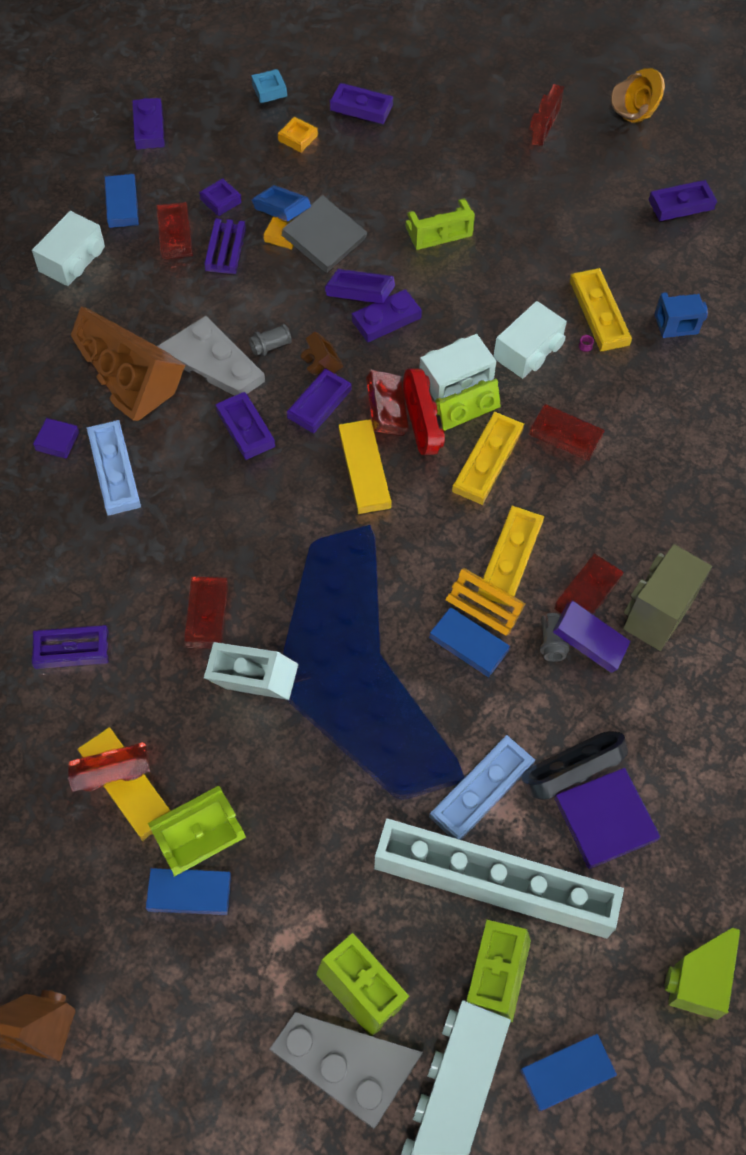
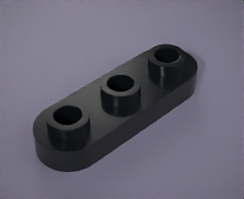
M616 731L603 732L528 768L521 777L526 794L539 800H546L555 796L562 789L575 783L586 781L591 775L607 767L620 764L628 754L625 736Z

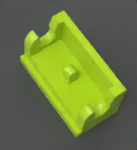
M465 198L458 200L460 207L456 208V211L437 214L421 220L418 219L414 211L407 212L410 220L406 221L405 227L416 250L473 236L475 213L471 210Z
M220 786L148 823L174 876L246 838L243 829L235 817L236 814Z
M491 920L486 921L467 1003L508 1018L513 1023L531 944L527 929Z
M353 933L322 959L316 973L354 1019L372 1037L380 1031L384 1023L391 1016L394 1017L399 1012L405 1001L410 997Z

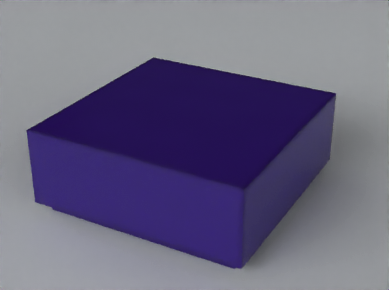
M223 178L199 192L200 200L218 217L242 202L241 194Z
M46 418L33 446L36 451L67 459L80 432L76 425Z

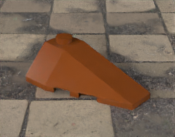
M80 307L71 337L85 360L93 363L99 373L97 379L100 384L108 387L112 394L110 400L116 408L132 420L139 421L175 394L185 364L165 350L92 310Z
M42 990L40 997L25 994L0 1006V1048L60 1062L76 1009L65 1003L66 995L49 990Z

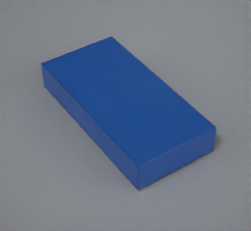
M135 174L105 176L106 209L109 228L139 225Z
M275 185L252 199L256 210L285 221L293 219L311 207L308 197Z
M451 607L433 628L429 636L431 640L488 678L510 649V645Z
M151 868L146 910L148 912L228 915L231 873L225 871L186 870L174 876L171 869Z
M598 1034L520 1070L538 1112L617 1076Z

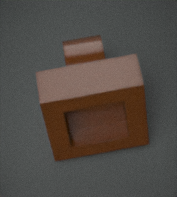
M314 331L305 338L310 348L303 351L300 357L307 363L314 359L313 364L307 367L311 374L314 376L319 375L324 368L335 374L344 367L332 344L318 332Z

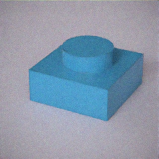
M278 69L251 75L252 86L260 103L287 97V87Z

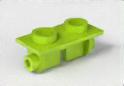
M493 379L487 382L480 380L478 384L462 390L460 394L454 393L445 398H437L435 400L437 416L440 415L443 431L500 408L498 380Z

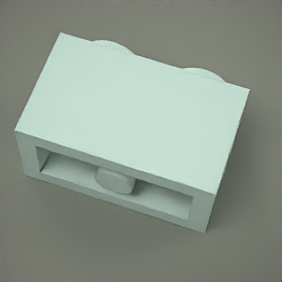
M69 211L32 249V253L39 272L69 286L76 277L83 273L89 263L101 254L105 244L100 225Z
M536 301L496 338L493 357L523 379L530 371H537L551 351L557 352L561 348L566 338L564 331L567 321Z
M477 334L458 339L449 346L439 350H432L425 356L420 357V369H423L425 375L429 376L430 395L434 400L445 398L454 393L460 394L462 390L478 384L480 380L487 382L494 379L496 360Z
M214 642L204 678L228 690L289 700L298 663L276 651Z

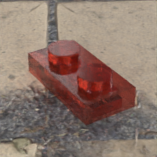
M553 84L549 94L543 95L539 106V114L534 113L530 124V130L534 131L532 144L543 147L561 109L564 92L563 86Z
M187 202L157 205L162 259L193 256Z
M371 370L366 377L373 430L404 436L409 426L401 376Z
M544 404L531 426L529 435L590 461L603 438L605 430Z
M594 553L556 601L554 609L562 614L565 606L573 600L594 615L619 583L624 572Z
M191 577L184 639L186 648H212L214 642L223 643L228 595L227 578Z
M142 742L69 761L68 781L71 791L74 792L82 789L84 791H93L101 788L105 783L120 779L131 781L141 777L143 773L150 772L146 743Z

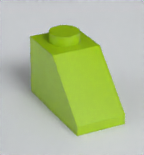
M731 928L684 956L675 964V967H669L664 986L665 991L670 992L669 1006L716 1020L728 1014L740 936L739 929Z

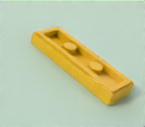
M601 269L571 274V286L600 352L630 346L632 337Z
M494 411L453 484L452 492L483 505L523 431L524 423Z
M371 419L339 424L340 440L358 514L391 509L392 502Z
M511 506L484 574V580L515 597L541 529L544 516ZM479 588L478 593L484 596L485 598L503 604L505 606L511 607L502 600L496 598L490 593Z
M109 727L79 747L78 751L143 841L153 834L148 823L171 810Z

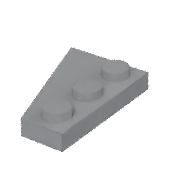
M204 316L157 346L185 364V371L189 373L194 371L206 377L209 383L234 396L243 392L248 394L265 382V374L207 316Z
M296 1012L270 1048L271 1052L372 1129L376 1128L423 1052Z

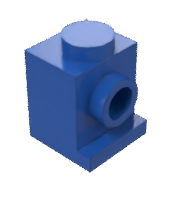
M661 293L654 315L662 338L699 334L703 321L707 319L708 310L706 303L702 302L700 294L668 297L667 293Z

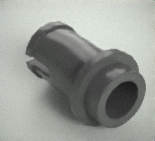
M285 324L263 333L256 331L252 337H249L252 352L255 356L261 355L262 357L267 355V351L292 343L291 334Z
M548 613L547 617L545 615L541 617L543 644L540 646V652L544 655L545 660L551 662L564 660L569 652V644L553 633L561 616L559 613Z

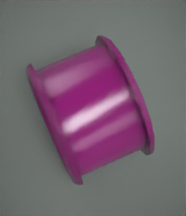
M589 335L582 336L579 343L580 350L584 352L591 351L594 344L593 337ZM582 342H588L590 345H585Z

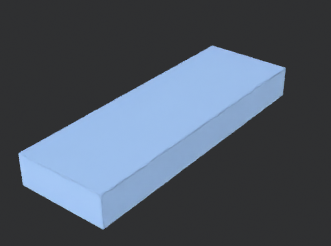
M117 420L87 427L107 515L141 508L120 421Z
M506 735L430 813L429 818L450 837L462 840L522 777V774L534 765L535 759Z

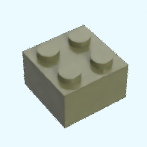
M675 544L672 545L666 555L660 552L653 561L647 578L640 580L631 595L632 599L624 611V614L629 617L623 629L661 652L694 602L713 566Z

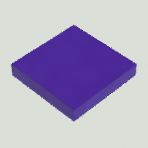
M625 768L557 794L554 798L588 870L657 842L661 838Z

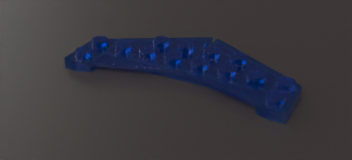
M371 525L315 540L309 547L283 651L284 656L298 663L294 679L296 683H293L290 698L286 701L397 799H411L459 784L465 777L458 759L380 654L376 538Z

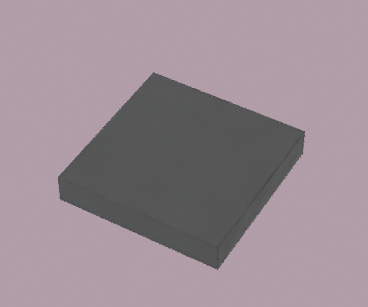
M322 195L311 204L310 208L299 214L282 229V236L325 273H328L366 239L367 232Z

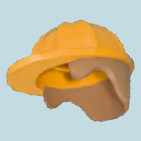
M645 68L636 71L626 80L615 85L611 93L613 109L623 119L632 123L650 118L660 105L665 86L662 74L654 68Z

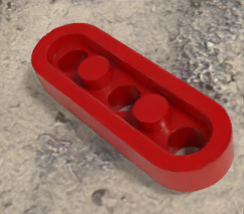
M407 369L403 378V392L419 453L421 455H436L439 449L444 446L445 435L443 429L439 428L437 405L431 399L429 376L425 375L423 369Z

